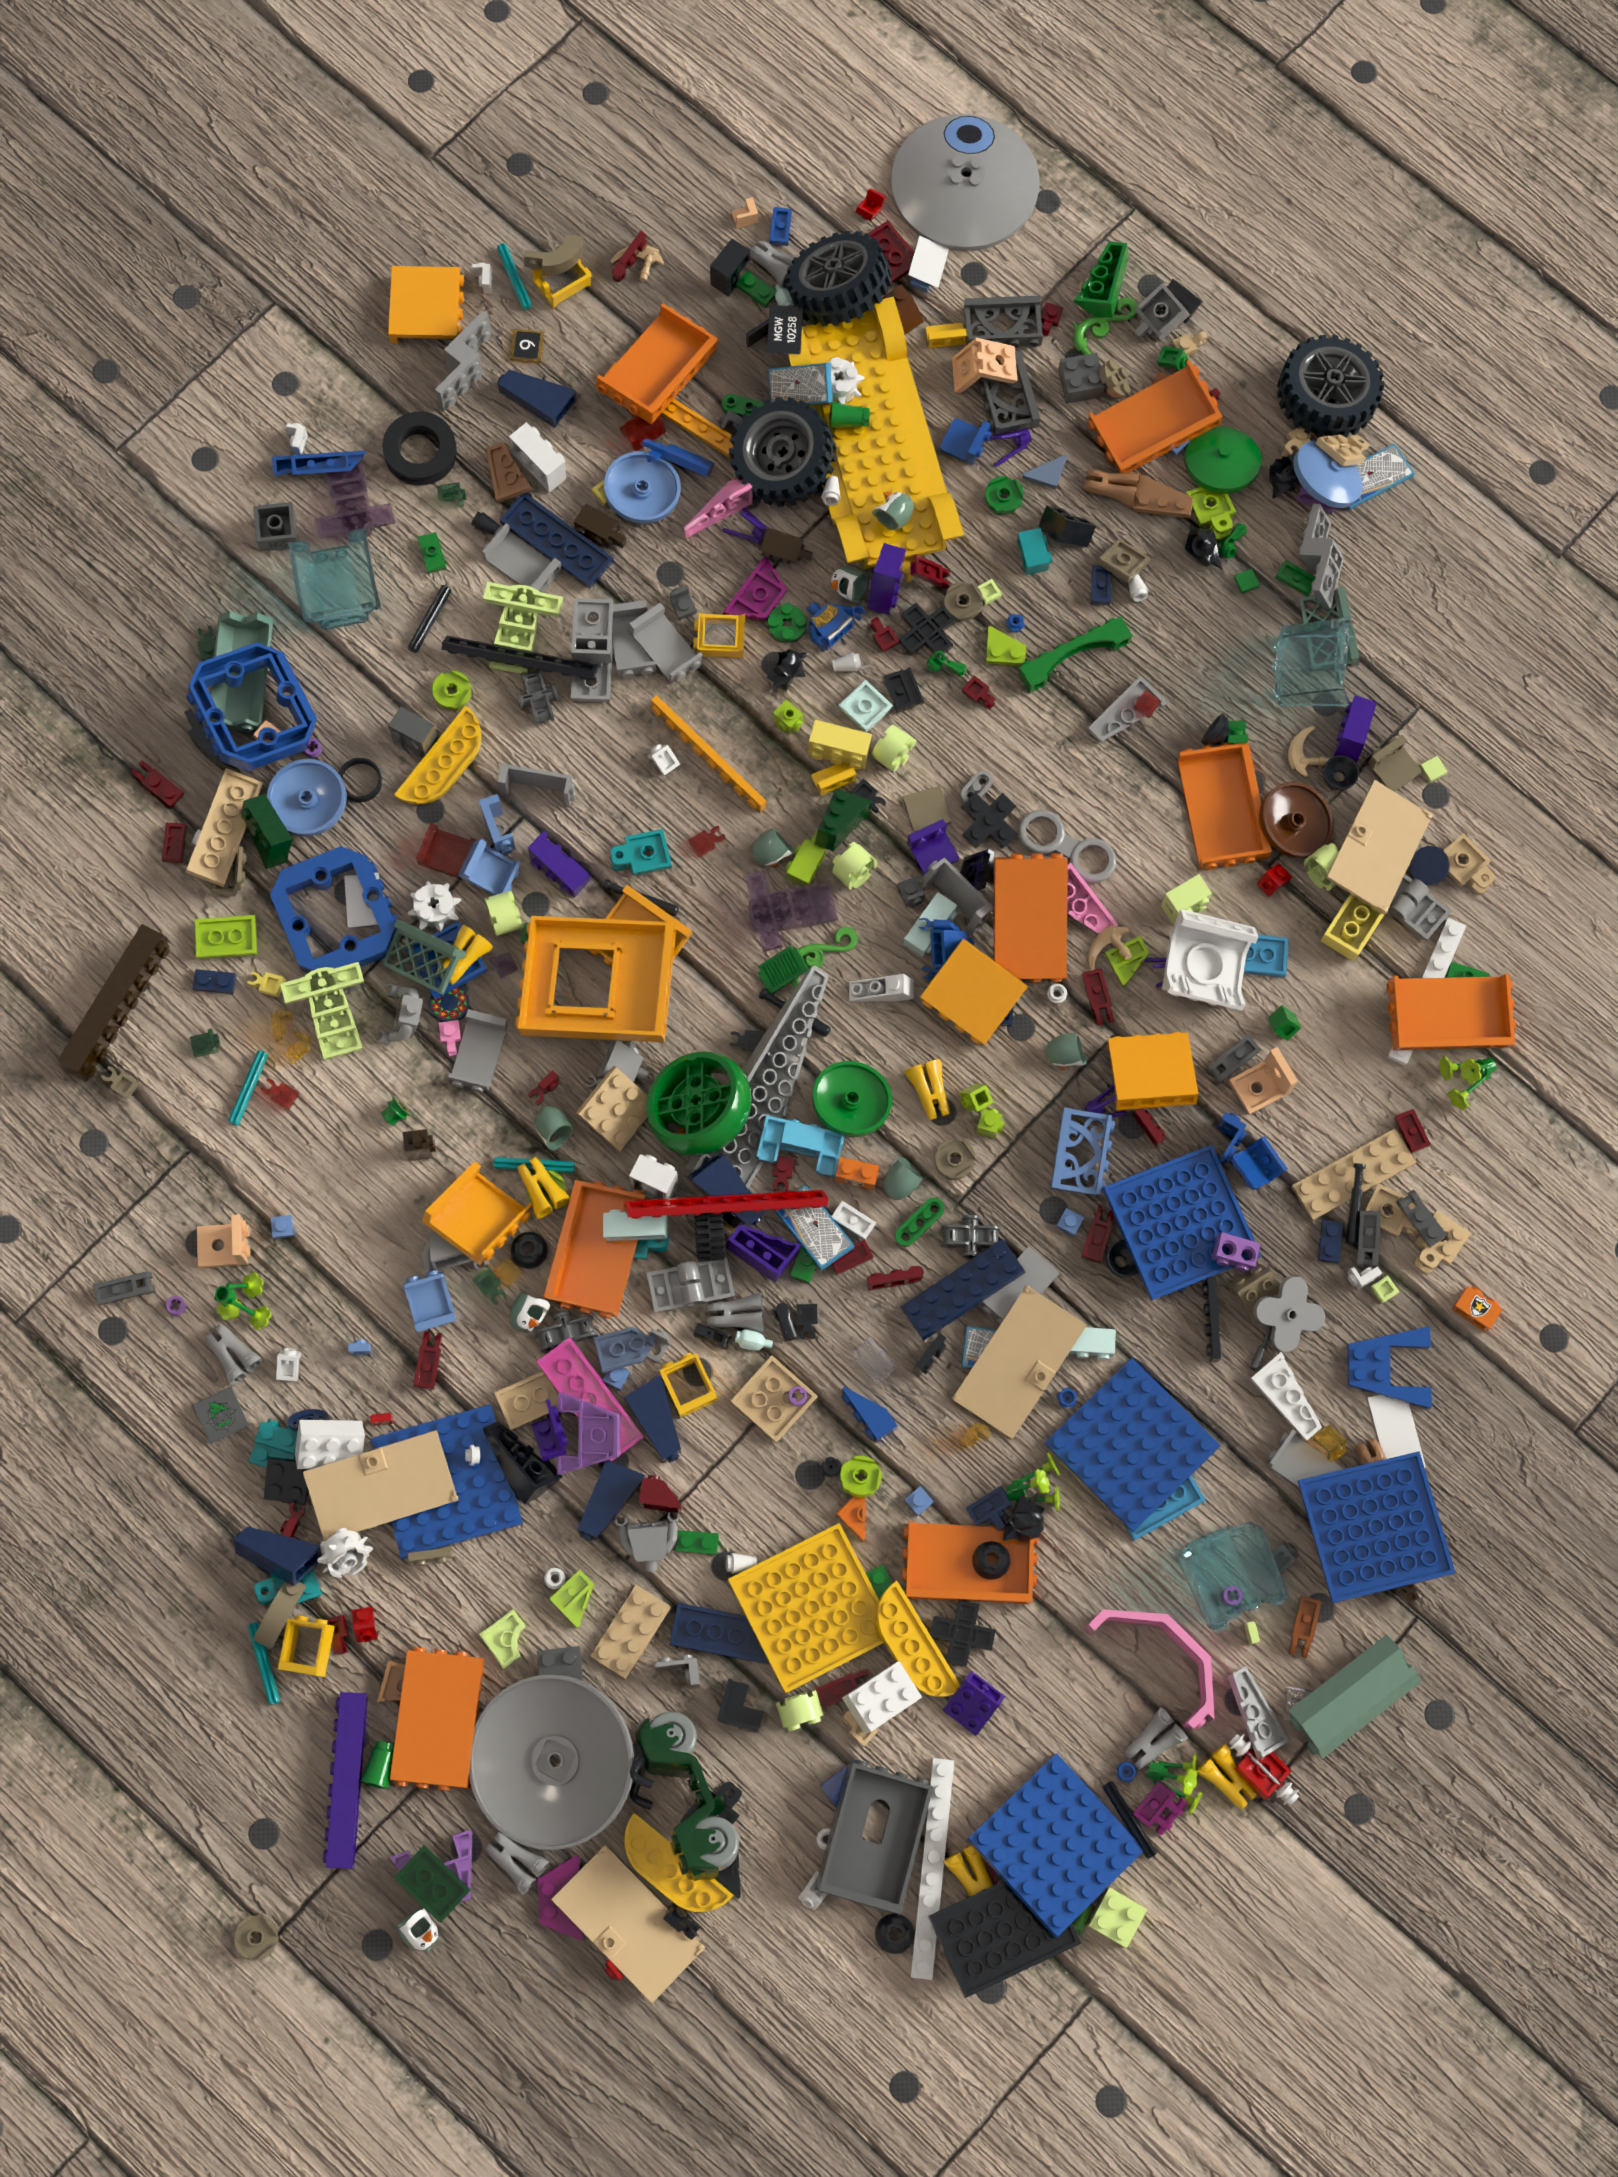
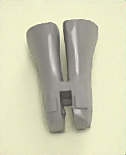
M766 241L757 242L755 246L750 248V258L765 267L774 276L779 286L787 287L785 280L786 275H788L787 269L789 266H793L792 260L795 257L776 250Z
M762 1293L752 1294L738 1300L706 1305L707 1314L722 1313V1316L708 1317L707 1326L715 1328L741 1327L764 1332L763 1312L732 1314L741 1311H763Z
M220 1323L215 1329L222 1339L218 1341L219 1339L211 1332L205 1336V1339L220 1360L230 1385H235L245 1379L248 1374L236 1362L228 1350L233 1351L248 1372L256 1370L261 1365L262 1358L244 1346L226 1326Z
M1162 1707L1157 1710L1145 1730L1124 1752L1127 1758L1130 1759L1139 1753L1141 1749L1144 1751L1133 1763L1138 1770L1148 1765L1162 1752L1188 1739L1183 1730L1174 1723L1160 1738L1150 1745V1742L1163 1729L1174 1722Z
M498 1832L494 1839L504 1847V1850L501 1851L492 1843H489L485 1850L509 1874L517 1889L524 1895L537 1879L518 1865L512 1857L523 1863L536 1877L542 1875L550 1862L526 1850L503 1833Z

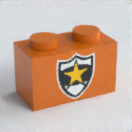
M840 1157L835 1182L874 1191L879 1166Z
M1470 1286L1463 1290L1451 1310L1484 1332H1487L1492 1327L1503 1310L1499 1307L1497 1301L1491 1298L1487 1299L1479 1289Z

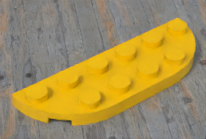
M466 705L394 794L396 799L415 805L434 802L451 789L474 760L481 746L482 735L477 717Z
M898 1581L893 1582L883 1592L877 1606L876 1621L881 1638L895 1661H900L917 1690L934 1697L954 1695L961 1686Z
M633 1813L627 1824L624 1837L625 1850L629 1862L642 1877L672 1902L689 1911L706 1912L723 1906L734 1896L715 1879L688 1880L686 1874L682 1875L680 1872L678 1854H673L670 1842L638 1815Z

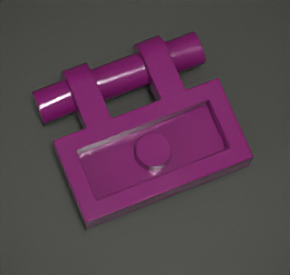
M1158 1780L1134 1810L1133 1815L1148 1827L1157 1822L1159 1826L1156 1832L1159 1835H1163L1166 1830L1169 1831L1173 1826L1172 1822L1176 1817L1182 1815L1185 1811L1184 1807L1188 1802L1183 1797L1177 1803L1172 1801L1176 1792ZM1168 1807L1171 1810L1166 1817L1161 1816L1160 1814Z

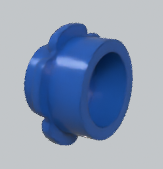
M1019 614L1009 615L1008 620H1006L1007 628L1011 632H1019L1025 626L1024 618Z
M1064 1388L1057 1394V1400L1061 1407L1071 1408L1075 1406L1077 1399L1075 1391L1070 1388Z
M1129 1761L1118 1764L1116 1768L1117 1778L1125 1783L1133 1781V1778L1137 1775V1769Z

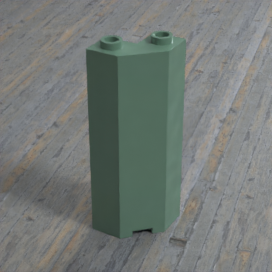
M232 611L220 614L218 616L214 657L256 642L270 647L273 618L258 612L247 617ZM268 666L245 674L242 684L238 687H230L225 682L210 687L209 693L216 707L224 712V723L228 731L252 733L262 725ZM234 672L230 673V674L233 675V676H237V675H238L237 673H234ZM210 719L212 722H218L217 719Z
M1387 1634L1288 1710L1291 1717L1289 1720L1291 1725L1296 1730L1300 1729L1305 1734L1308 1741L1306 1746L1313 1755L1317 1753L1323 1759L1421 1683L1415 1668L1407 1663L1401 1648Z

